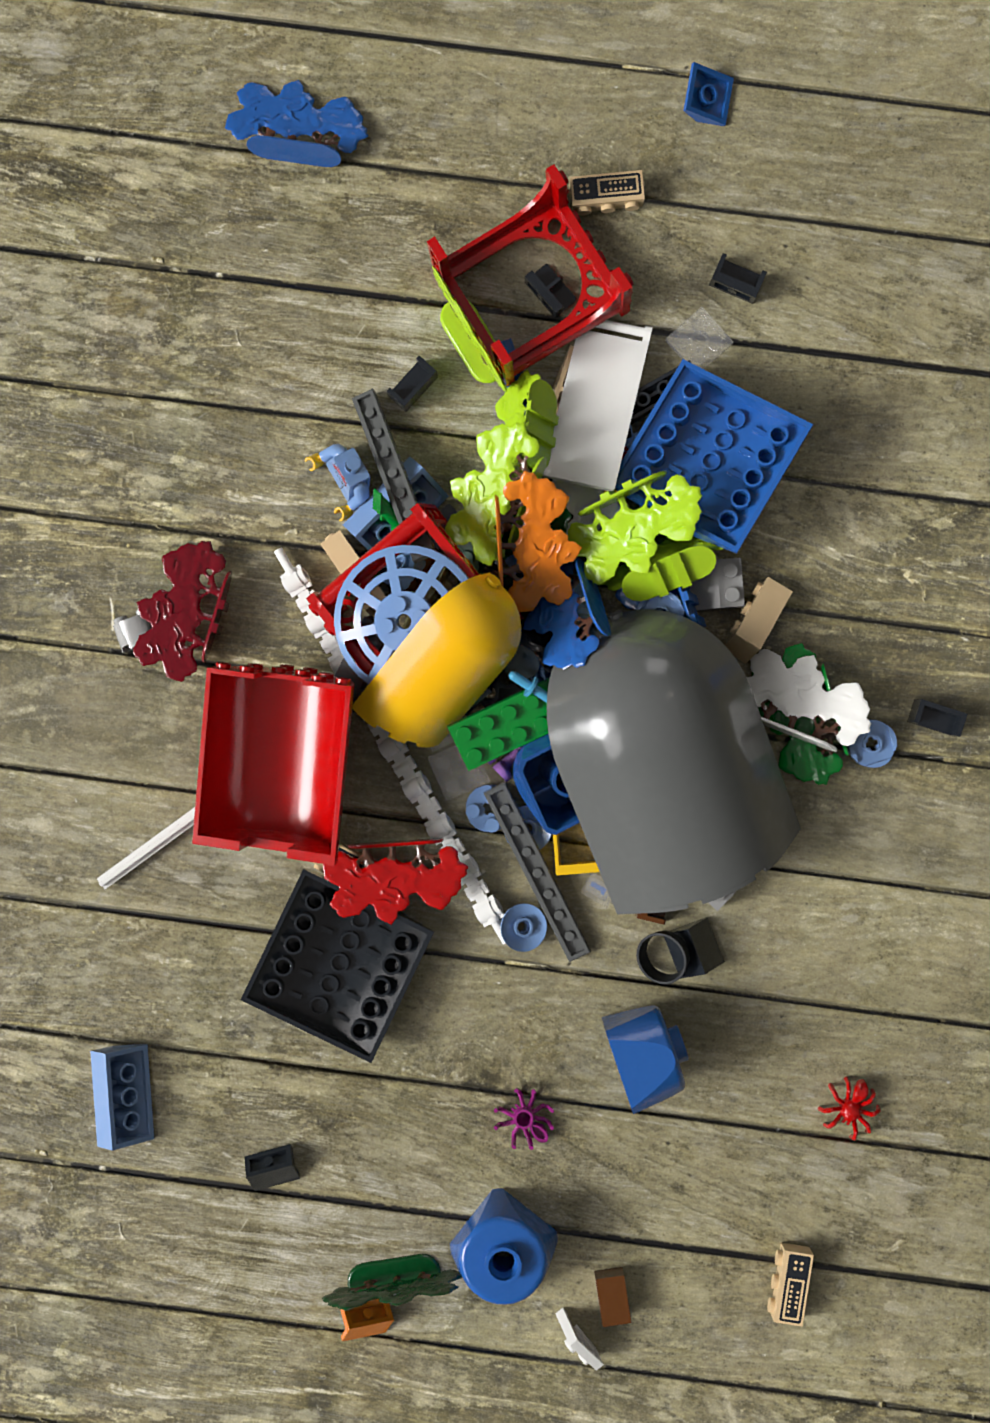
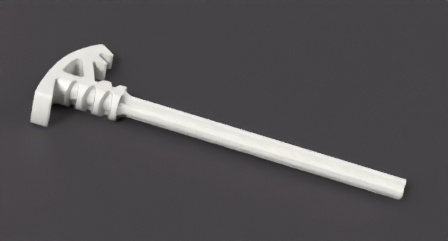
M195 807L97 878L99 885L103 886L106 890L194 825Z

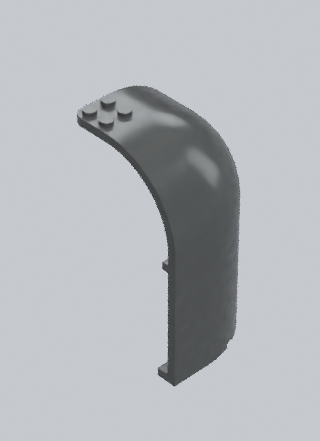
M654 609L627 612L616 610L607 615L611 636L603 635L597 629L594 622H592L589 634L595 635L599 639V645L596 651L587 656L584 666L576 668L571 665L562 669L553 665L547 693V725L554 760L617 915L683 910L689 908V903L700 900L702 904H706L729 895L755 881V874L762 869L767 872L788 849L801 830L748 680L730 650L707 629L678 614ZM586 624L582 625L578 629L576 633L577 638H579L585 631L583 630V627L586 626ZM587 635L583 636L582 641L587 639Z

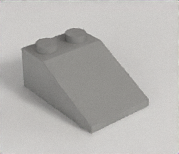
M741 558L716 560L715 568L709 575L692 582L689 588L691 593L697 595L699 605L695 606L697 611L741 608L745 606Z

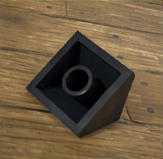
M708 917L671 930V932L676 933L686 942L690 952L688 967L680 979L707 974L725 962ZM664 937L678 973L684 967L682 951L673 940Z

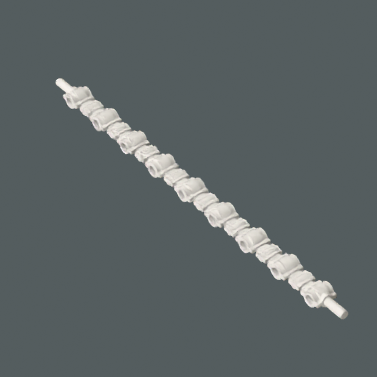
M281 547L275 550L274 553L285 570V573L280 576L282 584L292 598L298 595L299 598L295 600L298 608L302 613L306 611L308 613L304 617L306 625L316 639L319 637L323 638L319 643L326 654L331 652L332 656L327 659L330 662L331 669L336 673L344 658L336 636H332L327 632L322 618L314 615L308 607L310 603L306 598L315 592V590H308V588L313 586L308 573L301 564L293 567ZM367 724L374 737L380 736L376 743L382 756L388 763L394 760L395 764L392 765L395 774L398 778L404 777V780L400 782L404 794L412 804L418 801L420 805L416 806L419 815L422 819L428 818L429 821L425 822L424 825L429 837L444 838L443 846L440 849L446 846L454 847L458 851L460 862L468 866L467 875L461 879V886L466 884L467 888L464 891L471 902L474 900L477 902L472 906L477 919L484 927L492 925L502 944H505L501 936V921L499 920L505 914L503 908L493 894L489 897L486 893L490 890L484 880L478 881L477 877L481 875L478 864L469 853L463 855L462 852L466 849L459 837L453 838L457 834L453 821L445 811L439 814L438 810L441 809L438 800L435 796L429 797V794L433 792L429 780L421 770L415 773L414 769L417 768L414 759L411 755L405 756L404 753L409 751L407 744L388 737L389 732L378 725L376 728H373L370 724Z

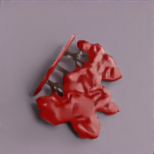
M444 838L349 844L347 847L350 849H363L362 855L356 859L351 858L343 851H338L337 864H323L324 879L339 887V890L334 893L330 905L333 909L337 910V914L340 917L345 918L359 915L363 909L371 904L375 908L376 916L392 925L398 917V912L403 911L410 904L409 895L412 893H417L427 905L443 910L450 903L451 897L457 895L461 889V879L467 875L468 866L460 862L458 851L452 846L440 849L436 855L427 852L424 849L426 844L440 843L444 840ZM413 845L417 853L415 858L410 862H399L396 859V846ZM389 847L390 855L380 861H374L369 853L370 848ZM425 856V860L430 859L434 868L428 869L423 864L422 857ZM435 858H440L441 862L438 864ZM418 859L420 864L415 866L414 863ZM365 861V868L361 869L360 862Z

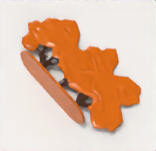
M524 471L519 480L510 481L503 487L505 498L512 503L506 515L500 513L499 497L495 495L498 578L502 586L503 575H509L513 579V586L507 592L514 600L518 612L533 611L542 597H545L548 602L554 603L557 606L568 600L573 593L571 578L566 576L560 567L568 562H573L582 549L576 542L569 541L568 535L563 530H553L550 525L555 518H558L564 512L569 496L561 489H557L555 484L548 478L538 479L533 472ZM521 499V502L515 505V500ZM521 506H525L526 512L523 515L514 518L513 515H517V511L515 510H517ZM521 520L523 525L517 524L516 521ZM512 523L518 528L519 538L516 542H501V526L503 524ZM511 549L517 559V564L509 568H503L502 550ZM516 573H523L524 577L518 578Z

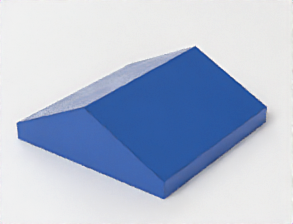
M693 62L683 111L696 122L725 126L734 78Z

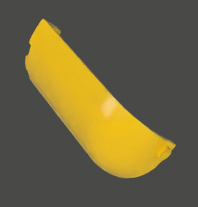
M491 573L474 576L460 583L440 598L425 613L354 702L352 709L373 728H376L378 725L389 732L388 737L405 744L407 741L416 743L417 747L425 748L438 746L449 734L447 726L459 721L507 666L518 649L521 639L520 615L514 600L501 585L500 580Z

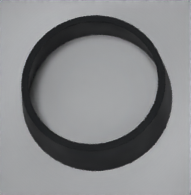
M662 930L652 933L641 940L637 948L636 957L639 968L647 978L659 984H671L679 980L684 974L690 961V952L686 942L679 935L671 931ZM653 936L667 937L679 946L684 957V967L680 972L666 974L660 972L651 964L647 954V946Z

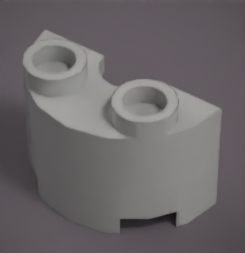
M136 611V616L130 618L121 616L113 620L115 624L113 628L123 654L133 651L139 635L146 633L152 628L150 622L141 618L139 611Z

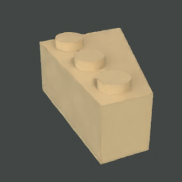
M767 577L763 583L758 582L751 592L754 595L752 600L745 603L740 612L742 614L741 618L734 622L729 631L731 634L724 644L735 658L746 664L762 648L793 591L770 577Z

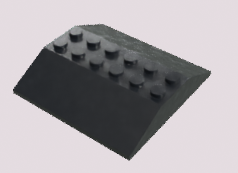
M303 869L240 1000L372 1063L435 931L400 911L398 912L397 919L390 925L376 916L375 908L371 904L363 909L359 915L345 918L340 917L337 914V910L333 909L330 905L334 893L339 890V887L324 879V876Z

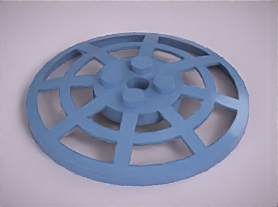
M400 545L388 547L363 559L343 582L334 612L336 639L348 665L366 683L370 684L388 661L393 650H397L420 619L432 607L425 598L431 586L438 591L441 597L448 593V590L436 579L444 566L451 570L461 583L469 579L460 566L446 555L422 546ZM416 553L428 556L436 561L428 573L412 568L398 569L395 554ZM385 557L387 572L375 577L364 589L353 582L356 575L367 565L379 558ZM399 576H412L423 581L416 592L402 591ZM389 579L392 594L385 597L382 601L370 594L378 584ZM348 590L358 597L354 611V629L342 632L340 625L341 608L344 596ZM366 603L374 608L376 613L374 624L362 627L361 614L363 605ZM403 614L411 618V625L407 629L402 628L399 624V618ZM377 634L385 644L379 656L375 655L365 641V636ZM357 639L363 652L375 663L369 676L353 661L344 641Z

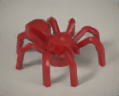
M844 1077L847 1088L846 1098L842 1100L838 1096L833 1084L829 1083L828 1087L840 1105L831 1108L819 1106L817 1109L822 1113L840 1111L832 1123H823V1126L828 1129L836 1126L841 1117H843L842 1123L847 1120L846 1125H850L852 1121L853 1135L851 1134L849 1138L855 1141L858 1136L856 1119L866 1127L865 1132L870 1134L871 1126L861 1114L875 1117L881 1112L880 1105L877 1104L876 1111L874 1112L863 1110L862 1107L874 1101L876 1097L874 1089H870L871 1097L867 1101L859 1103L868 1096L869 1089L864 1079L856 1081L852 1090L849 1078Z

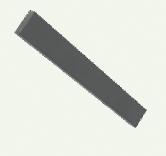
M372 388L352 398L397 521L400 524L412 514L410 509L418 501L376 391ZM428 531L411 544L436 551ZM410 553L412 561L415 564L427 558H430L428 556Z
M506 782L484 791V795L568 961L571 962L591 952Z

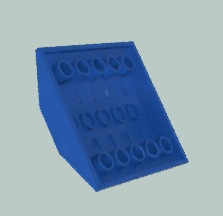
M682 359L621 461L615 490L620 491L624 489L622 483L630 479L640 481L664 470L667 471L666 476L651 484V488L664 490L672 476L678 474L685 477L690 486L701 488L700 493L702 495L698 501L702 512L695 524L696 530L693 536L737 554L808 436L813 424ZM642 490L627 496L628 499L640 507L644 505L647 497ZM670 491L665 492L667 496H672ZM653 495L656 503L660 505L667 504V500L659 495L656 498ZM649 500L647 507L650 509L653 504Z

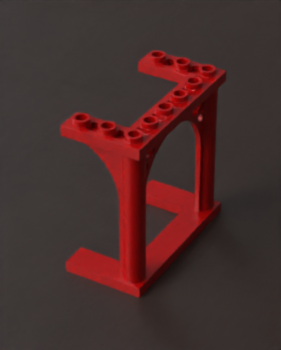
M555 164L546 168V183L529 204L511 218L452 254L446 255L435 236L426 241L432 266L439 271L452 297L461 306L480 343L492 357L494 365L506 386L511 385L515 381V375L619 313L623 317L630 312L631 296L633 294L632 286L634 285L630 275L627 272L623 273L620 267L609 271L605 265L606 258L600 249L598 251L592 244L594 240L588 230L584 231L581 227V219L575 210L571 211L567 205L569 203L567 194H569L567 184L569 181L563 170L558 171ZM557 219L561 223V228L557 234L552 235L548 231V225L552 220ZM543 222V231L537 232L534 228L540 227V223ZM566 230L567 237H571L570 241H564L562 238ZM539 238L557 243L572 255L579 267L582 279L579 300L573 311L563 321L508 354L500 340L493 342L454 278L517 241ZM581 253L583 258H577V254ZM592 272V276L595 279L589 280L587 273ZM590 286H598L603 289L604 294L601 297H592L587 293V289ZM587 301L595 305L591 307V305L589 304V306L586 309H584L583 302Z
M417 503L410 509L412 514L322 591L313 592L306 598L310 603L308 605L309 609L314 615L322 618L325 622L324 627L329 634L336 636L334 627L335 605L343 582L350 572L371 554L388 547L411 545L426 531H428L447 557L458 564L469 578L480 575L444 530L448 521L435 505ZM385 557L379 558L367 565L356 575L353 582L357 585L361 583L360 587L364 589L370 580L386 566ZM347 590L345 596L348 595L350 597L352 593ZM358 597L354 601L343 599L341 615L349 609L347 605L351 606L355 611ZM519 612L520 620L522 621L524 616ZM354 614L349 618L341 616L340 625L342 632L352 629L346 623H354ZM365 636L364 638L369 648L375 655L379 656L381 651ZM357 639L344 641L347 651L356 661L357 666L369 676L375 663L366 656Z

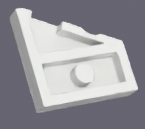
M564 1308L560 1309L555 1314L566 1336V1340H564L566 1346L572 1353L576 1351L585 1365L590 1364L597 1371L604 1364L596 1347L577 1324L572 1326Z

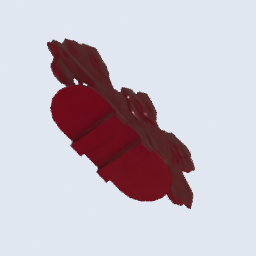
M201 541L198 545L186 543L177 550L163 555L164 573L173 584L172 590L168 592L161 589L155 592L152 598H144L136 602L141 618L150 622L152 628L146 633L139 635L133 648L134 656L139 659L142 666L153 665L159 660L162 661L166 677L180 682L184 681L185 676H191L197 671V663L193 657V650L195 648L203 646L201 659L202 662H206L215 634L220 635L223 626L219 624L222 611L227 613L229 607L226 597L232 579V571L227 572L221 588H218L214 575L225 568L226 560L223 554L213 551L211 541ZM211 569L212 575H209L206 570ZM201 574H204L209 579L207 585H210V588L201 583L199 579ZM201 589L206 590L203 594L199 593ZM210 593L218 597L213 615L203 613L200 610L201 599ZM208 620L211 623L206 639L202 640L195 633V629L201 624V621ZM186 641L193 642L191 646L184 644Z

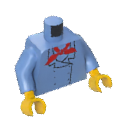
M333 444L319 454L315 453L307 457L305 462L308 460L313 462V468L309 469L310 471L322 467L324 462H326V466L347 500V505L337 507L334 510L335 514L342 512V518L339 521L348 520L353 515V511H356L369 498L371 477L354 448L347 450L341 444Z

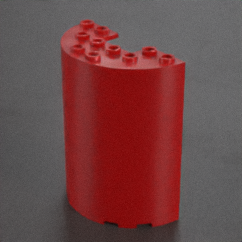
M216 662L215 667H207L192 844L240 851L249 846L287 852L286 858L328 865L337 864L354 683L351 679L336 677L333 673H317V668L303 667V669L294 670L293 665L280 664V666H272L271 668L263 667L262 664L256 663L231 666V663Z

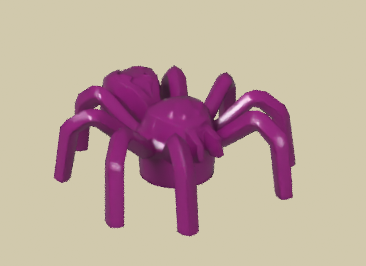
M516 1087L514 1092L518 1094L521 1107L515 1104L516 1109L512 1107L511 1110L514 1112L512 1113L503 1107L497 1106L494 1109L495 1113L500 1111L513 1118V1120L498 1122L494 1129L497 1130L499 1127L516 1124L512 1131L511 1147L516 1149V1135L521 1128L527 1139L529 1149L533 1150V1142L527 1128L530 1129L533 1137L538 1142L545 1143L548 1140V1132L545 1126L534 1122V1120L543 1121L551 1130L554 1129L550 1120L542 1116H535L534 1114L543 1108L554 1113V1109L548 1104H540L532 1110L531 1108L536 1099V1090H531V1098L528 1106H526L521 1090Z

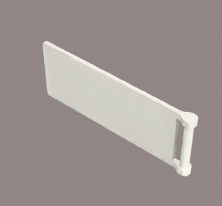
M606 320L595 328L643 337V339L638 341L594 331H588L576 338L557 412L559 416L558 425L554 426L553 437L556 438V444L551 449L549 465L546 467L543 477L605 491H614L653 327L645 326L644 328Z

